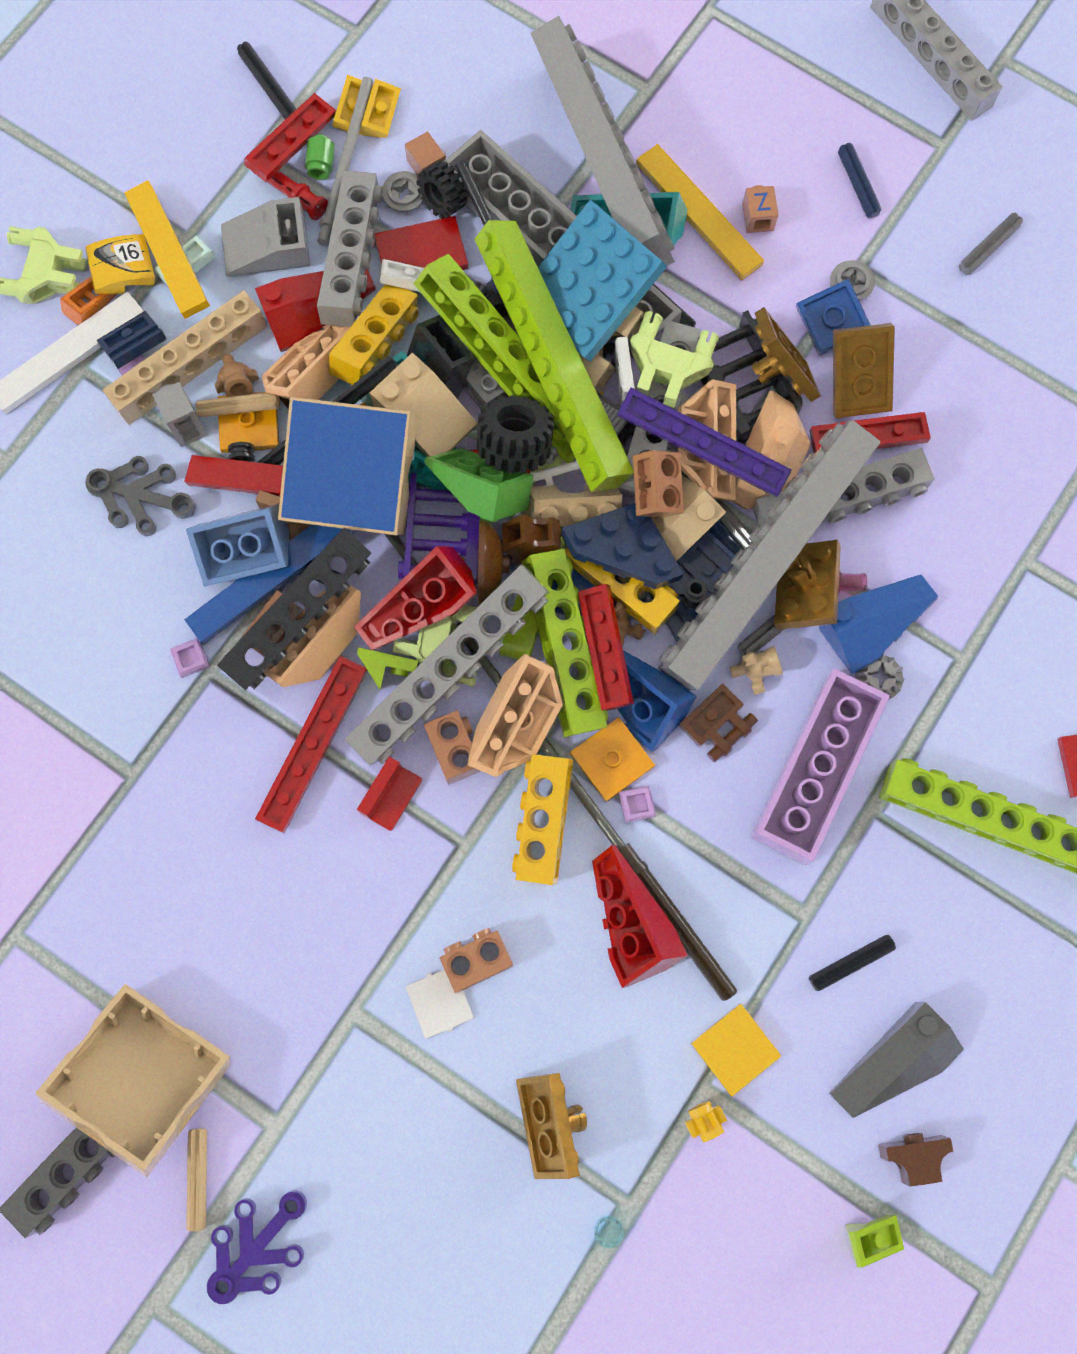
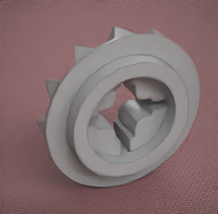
M401 171L390 175L385 180L382 186V197L388 208L395 209L397 214L399 211H406L409 214L412 209L420 208L423 195L419 194L417 190L420 188L416 184L418 175L408 171ZM408 186L409 195H405L404 198L400 199V193H403L404 189Z
M848 260L838 264L831 273L830 287L846 279L850 280L855 275L856 285H854L853 289L859 301L867 299L875 287V276L872 270L864 263L855 260Z
M885 655L878 661L855 673V679L890 695L889 699L895 697L901 691L905 680L902 673L903 667L898 665L895 658ZM881 667L883 675L888 676L890 679H885L879 688L878 678L873 677L871 674H876Z

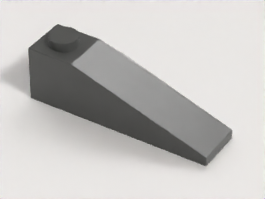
M915 1002L829 1094L852 1118H855L939 1075L957 1058L964 1048L951 1027L926 1002Z

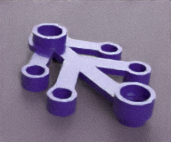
M292 1190L281 1198L278 1213L255 1240L253 1237V1216L256 1212V1204L253 1200L245 1198L235 1205L234 1214L239 1219L240 1257L232 1266L230 1265L229 1243L233 1239V1230L228 1225H220L213 1230L211 1241L216 1246V1271L211 1274L207 1281V1293L213 1302L228 1304L237 1297L239 1292L262 1291L264 1294L271 1295L280 1288L281 1276L275 1271H269L261 1277H241L249 1266L284 1263L288 1267H296L302 1262L304 1250L297 1244H292L284 1249L264 1250L289 1219H297L306 1211L307 1199L302 1192ZM288 1200L296 1201L298 1207L295 1212H290L287 1209L286 1204ZM243 1203L250 1206L251 1211L248 1216H244L240 1212V1206ZM219 1230H224L227 1233L228 1238L226 1242H220L217 1239ZM289 1250H296L298 1252V1261L292 1262L289 1260ZM267 1277L275 1279V1288L269 1289L266 1287L265 1279ZM219 1281H226L229 1288L227 1292L219 1291Z

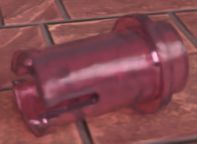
M839 571L838 594L840 591L865 592L868 582L866 573H841Z

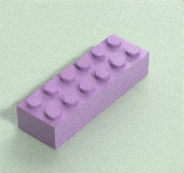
M832 669L819 690L750 836L751 838L805 865L814 862L890 695L837 669Z

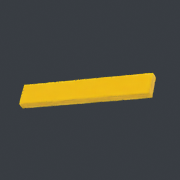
M656 144L636 159V165L661 193H680L687 208L686 220L741 281L763 266L764 259L659 144Z
M147 180L124 192L184 319L208 308L210 304L150 181Z

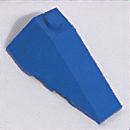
M922 574L838 602L837 624L820 625L819 630L848 671L853 674L878 661L884 655L885 650L902 636V633L910 624L916 622L938 599V595Z
M623 650L634 704L616 709L626 721L625 726L634 738L651 752H654L685 719L697 696L673 677Z

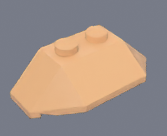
M325 325L323 326L324 330L311 333L296 342L262 375L266 393L287 399L297 397L320 400L339 380V378L329 374V353L350 327Z
M714 379L710 380L678 407V412L736 441V384ZM678 448L681 457V470L695 484L703 488L714 499L736 500L735 476Z
M769 391L745 446L792 469L781 490L784 491L791 479L797 477L811 443L795 406L774 391ZM736 477V500L732 502L743 509H751L754 507L757 499L769 496L770 494Z
M350 585L339 598L333 595L325 603L329 609L318 621L312 618L305 625L308 632L298 643L292 640L284 648L287 655L276 666L270 663L263 673L282 687L320 680L358 633L354 626L359 622L361 592ZM326 590L318 594L316 597L323 596ZM305 608L300 612V614L295 618V620H300L301 618H303V616L305 615ZM283 633V635L280 637V639L277 641V643L280 642V641L284 638V633Z
M524 654L503 674L476 726L467 762L468 766L497 777L505 771L526 763L527 760L530 761L532 754H537L563 705L552 666Z

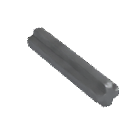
M1016 212L1011 213L961 261L959 270L963 271L965 275H970L1021 226L1023 218Z

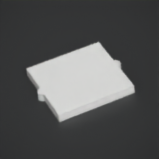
M452 966L453 972L457 974L454 966ZM445 970L433 975L427 973L426 978L405 986L425 1039L446 1030L452 1032L453 1027L474 1019L464 991L454 992Z

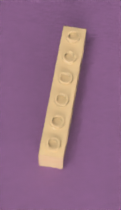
M243 290L102 389V391L125 422L130 425L157 406L152 394L159 391L161 387L180 382L181 386L184 387L219 362L224 355L230 354L264 330L267 325L263 314Z

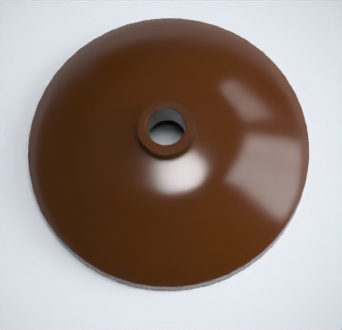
M481 518L479 519L478 606L501 585L503 573H509V555H503L500 536L491 523Z

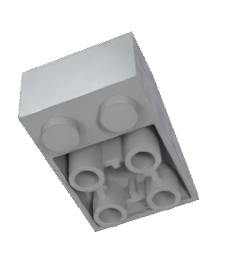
M299 197L271 200L221 224L227 276L310 265L305 216Z

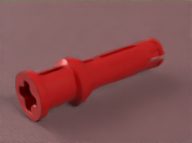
M279 170L267 181L287 197H299L302 209L308 213L312 220L317 221L326 212L328 200L323 196L318 197L311 192L310 187L305 183L298 184Z

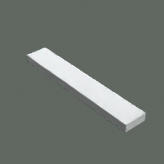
M127 291L0 380L1 410L8 414L101 348L97 339L144 312L143 309Z

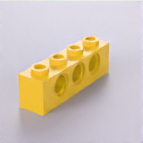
M384 284L329 353V374L353 385L378 365L381 360L383 361L388 357L392 345L395 342H400L409 323L413 324L418 317V294L408 289Z
M568 547L565 549L566 557L570 558L572 568L594 586L610 585L613 602L623 603V607L627 608L626 612L654 635L678 609L680 602L677 599L678 595L669 586L666 585L654 590L644 586V582L630 577L631 580L628 583H618L614 578L616 575L604 571L603 566L588 560L586 563L573 558ZM644 591L650 592L654 600L644 603L639 600L638 594Z
M532 754L531 761L527 760L524 777L528 779L527 792L523 791L520 802V809L524 810L523 823L519 822L516 832V840L520 841L519 854L515 853L512 863V872L516 873L515 880L547 885L558 884L573 760ZM544 779H549L553 785L552 793L547 797L542 796L539 792V784ZM540 810H544L549 816V822L544 828L538 827L535 823V815ZM536 841L541 842L545 848V853L540 859L534 858L531 854V846Z

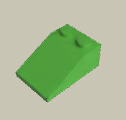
M462 447L425 458L426 466L469 512L480 516L481 519H486L489 523H495L499 519L514 516L516 513L528 509L534 477L532 474H520L519 472L512 474L507 473L505 470L498 471L495 469V466H488L485 463V459H481L478 453Z

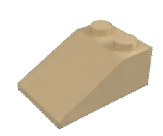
M413 353L370 392L374 407L411 411L418 414L415 446L427 457L453 450L478 426V422L438 376Z

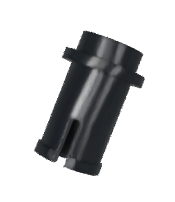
M694 578L685 583L683 587L684 596H682L685 606L695 608L706 597L708 589L704 581Z

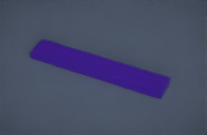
M630 387L616 415L774 497L779 496L792 469Z

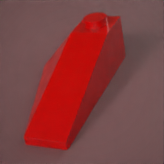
M365 269L364 274L367 276V288L365 293L361 292L360 298L362 299L376 290L367 269ZM324 271L281 278L255 288L280 352L289 350L296 342L325 326V324L320 323L317 308Z
M436 546L354 628L369 648L376 650L456 614L477 594L472 571L454 547Z
M611 845L592 860L598 898L604 902L606 919H602L604 930H609L612 948H607L609 960L621 987H629L662 973L687 957L688 955L674 925L616 845Z

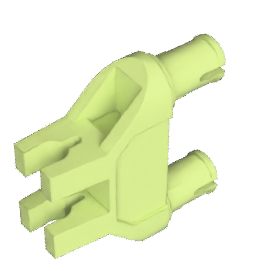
M15 226L9 227L8 230L10 232H7L8 243L10 245L27 246L30 249L22 276L18 280L0 277V295L17 297L21 303L34 304L56 293L67 294L80 284L75 282L76 276L74 274L63 272V270L86 271L88 260L82 258V250L58 245L45 227L37 226L33 230Z
M647 311L644 313L639 332L630 339V349L641 374L636 390L648 396L653 381L668 385L663 404L674 409L680 390L698 382L712 371L714 363L711 357L719 336L712 332L709 342H706L709 331H701L693 353L656 341L655 337L663 319L661 315L656 313L653 322L650 323L653 312Z
M465 604L456 614L419 630L418 641L403 638L394 641L392 652L413 656L421 664L457 628V624L463 622L477 607ZM446 659L442 664V670L446 675L453 676L456 673L457 666L453 664L451 659ZM464 676L458 683L473 687L477 678L472 676L468 679Z

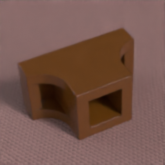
M523 514L502 523L503 552L509 555V564L516 567L521 565L522 561L530 555L560 549V520L553 517L536 519Z
M923 1133L903 1135L904 1141L878 1145L880 1158L888 1162H894L899 1169L901 1182L909 1187L943 1182L940 1168L941 1162L947 1154L954 1152L951 1138L943 1135L923 1138Z

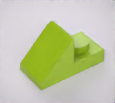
M358 647L357 654L379 690L381 689L386 666L391 667L390 673L408 677L409 671L413 672L418 665V661Z
M885 1215L867 1223L845 1224L851 1254L857 1268H863L905 1250L896 1215Z

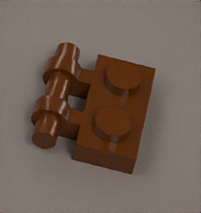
M722 683L679 724V727L699 748L709 740L714 747L707 753V756L715 763L722 756L726 757L733 750L732 746L741 737L746 738L752 732L751 728L758 722V719L752 713H749L742 719L737 712L744 704ZM728 721L733 726V729L723 738L717 731Z

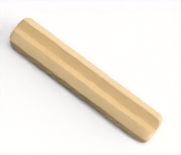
M259 393L200 400L195 403L197 416L200 417L278 409L280 407V397L270 393Z
M203 1128L189 1130L187 1144L186 1229L187 1231L197 1232L202 1231L206 1227L207 1130Z

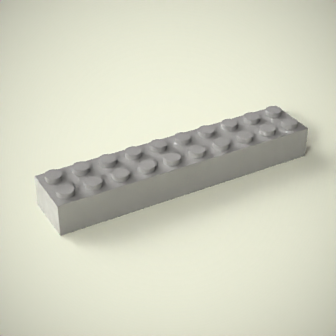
M558 15L530 33L612 218L668 266L675 262L670 252L675 247L664 228V223L654 206L653 199L644 185V180L634 163V158L624 141V136L604 98L605 95L598 81L595 82L596 76L589 61L584 63L587 60L586 54L579 40L575 43L573 42L577 40V37L570 23L564 25L561 17Z
M479 130L444 161L448 163V167L452 165L455 168V174L458 173L455 165L460 161H466L493 220L517 222L538 267L577 216L487 134ZM468 194L466 196L468 200L465 205L479 217ZM653 285L635 306L643 311V313L647 311L653 312L650 323L653 322L656 313L661 315L663 320L657 331L656 341L661 342L667 320L676 323L680 322L682 311ZM614 337L612 340L615 342L619 337ZM628 341L630 357L633 358L630 342Z
M852 419L843 425L838 423L833 430L829 429L819 441L822 447L815 454L811 453L801 466L804 471L797 478L793 477L785 487L784 492L787 493L780 502L776 501L767 511L766 515L769 519L762 526L759 524L750 534L748 539L752 542L744 550L741 548L730 562L734 565L727 574L722 573L713 585L716 591L709 598L705 597L695 609V612L698 613L696 618L691 622L687 621L677 634L680 637L679 641L673 647L669 645L659 658L662 661L658 668L659 670L676 679L688 690L700 689L881 441Z

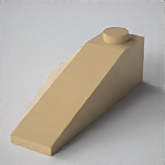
M683 475L684 513L663 518L651 517L676 561L726 513L703 488ZM620 576L617 577L622 584L628 583L631 580L629 576L626 579ZM644 592L639 593V594H638V598H639Z

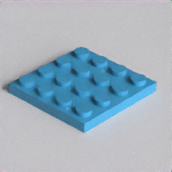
M591 199L538 266L576 350L590 362L667 268L663 261Z

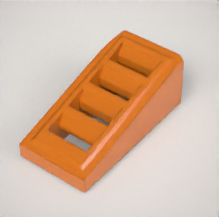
M90 276L60 298L61 311L75 324L80 325L103 309L118 293L98 294V296H95L91 292L92 290L95 292L92 277Z

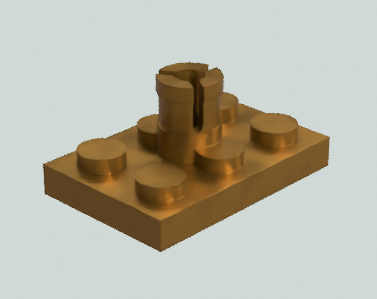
M762 307L754 313L758 322L755 329L763 340L761 346L767 355L760 361L752 364L754 373L760 375L758 379L762 384H766L780 373L784 377L790 375L793 379L791 383L795 391L799 395L805 394L809 401L813 402L821 394L808 362L767 309Z
M892 323L833 330V415L835 418L893 411L895 326Z
M838 539L806 543L780 578L776 589L774 625L777 630L837 624L841 550Z
M560 1073L516 1079L534 1179H571L580 1176L578 1168L579 1157L574 1148L572 1133L581 1132L586 1129L587 1117L585 1113H581L583 1108L578 1104L572 1105L569 1108L566 1107L565 1086L561 1081Z

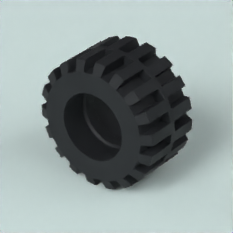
M501 396L497 397V400L487 402V406L481 408L478 416L476 448L479 451L478 455L481 459H485V463L488 466H495V469L498 471L505 470L507 473L514 474V472H519L522 474L527 473V470H537L538 465L543 466L551 454L554 430L553 415L549 413V409L546 406H540V402L529 400V397Z

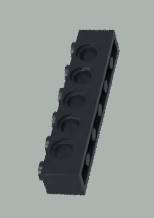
M343 528L222 658L217 666L245 691L249 686L255 689L266 678L263 671L269 664L278 665L287 655L284 648L292 640L298 643L308 632L305 625L312 618L318 621L329 609L325 603L333 595L339 598L350 586L347 579L354 572L359 576L371 563L367 558L372 552L346 528ZM339 557L345 561L346 570L343 574H336L331 570L330 562L333 558ZM312 580H321L325 584L326 591L323 596L315 597L310 593L309 585ZM293 602H299L305 608V615L300 620H294L288 614V607ZM272 625H279L284 630V638L278 643L271 642L267 637V630ZM254 647L259 648L264 656L263 661L256 666L249 665L245 659L246 652Z

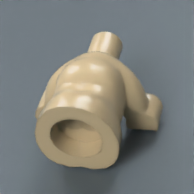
M775 645L764 651L746 653L742 655L741 664L730 667L733 678L745 675L752 681L753 684L751 686L754 695L766 692L763 685V677L783 675Z

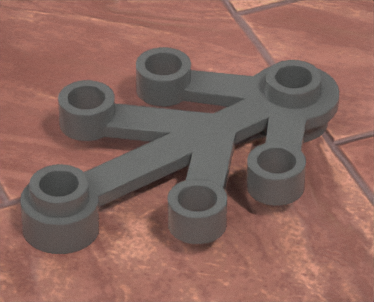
M135 456L128 463L112 471L102 468L93 469L88 473L85 481L89 493L95 497H101L109 513L108 520L116 528L125 527L128 524L129 518L122 509H119L113 493L124 496L136 520V529L143 536L154 534L156 525L147 516L140 501L170 509L176 517L181 519L188 518L194 513L195 503L188 494L183 492L176 493L170 497L146 490L160 482L165 484L172 483L176 479V472L171 465L162 464L157 470L145 475L149 470V464L142 456ZM137 463H143L142 468L135 469ZM164 471H171L168 477H162ZM133 473L137 476H143L129 484L118 482ZM100 481H106L102 487H97ZM187 504L188 508L185 511H179L181 505ZM117 515H123L121 521L114 522V518ZM144 523H150V527L147 530L141 529Z

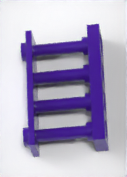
M411 473L410 485H408L409 504L404 561L398 562V579H403L417 566L412 565L413 551L431 552L436 546L454 547L457 553H460V556L466 557V564L472 571L477 590L480 516L469 511L468 513H462V516L415 513L416 500L460 502L449 490L417 488V474ZM414 525L461 528V531H467V538H461V541L414 539Z

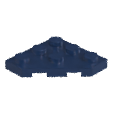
M636 503L562 528L561 536L573 558L586 563L588 560L603 566L604 571L625 579L627 576L644 582V586L654 590L680 581L684 575L652 518L636 516Z

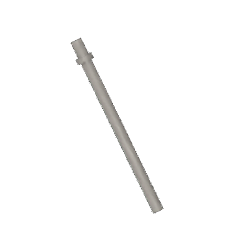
M365 76L362 79L326 212L319 222L321 230L318 242L323 245H328L343 170L349 171L373 80L370 77Z

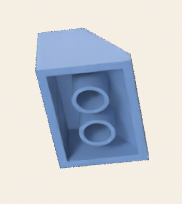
M279 503L200 523L186 529L204 587L288 566L289 529L286 521L278 520Z

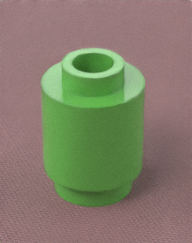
M315 135L307 141L305 168L307 175L315 180L328 179L329 174L333 170L335 144L325 135Z

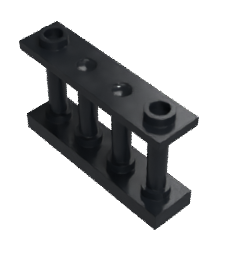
M748 310L742 314L739 329L719 337L713 353L745 338L753 352L722 366L714 364L712 371L700 380L703 386L713 379L725 382L726 376L766 357L767 354L761 346L763 340L755 329V326L758 325L757 319H753ZM782 373L770 379L766 384H762L758 379L736 389L737 442L743 443L747 441L752 425L756 423L762 409L760 408L749 414L742 413L737 405L741 399L773 385L777 394L791 402L798 414L800 413L803 406L802 397L793 390L787 377H784Z

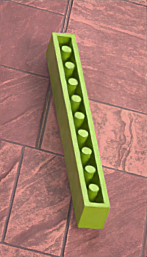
M488 220L474 240L591 492L616 489L630 478L634 471L517 222Z

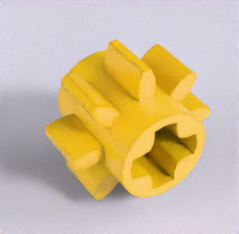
M705 1101L688 1110L691 1119L686 1121L685 1124L693 1138L700 1136L704 1143L725 1132L721 1124L728 1120L721 1106L712 1107L710 1101Z

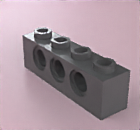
M75 1128L0 1206V1213L24 1238L36 1233L39 1236L42 1235L55 1222L52 1216L61 1207L63 1209L68 1208L80 1195L77 1190L85 1181L88 1184L91 1183L103 1171L104 1168L101 1164L109 1156L114 1158L115 1155L100 1144H98L96 1155H91L87 1150V1142L90 1137L78 1128ZM66 1163L71 1165L74 1170V1176L71 1181H68L63 1176V1168ZM42 1189L49 1195L47 1207L43 1206L39 1201V1193Z

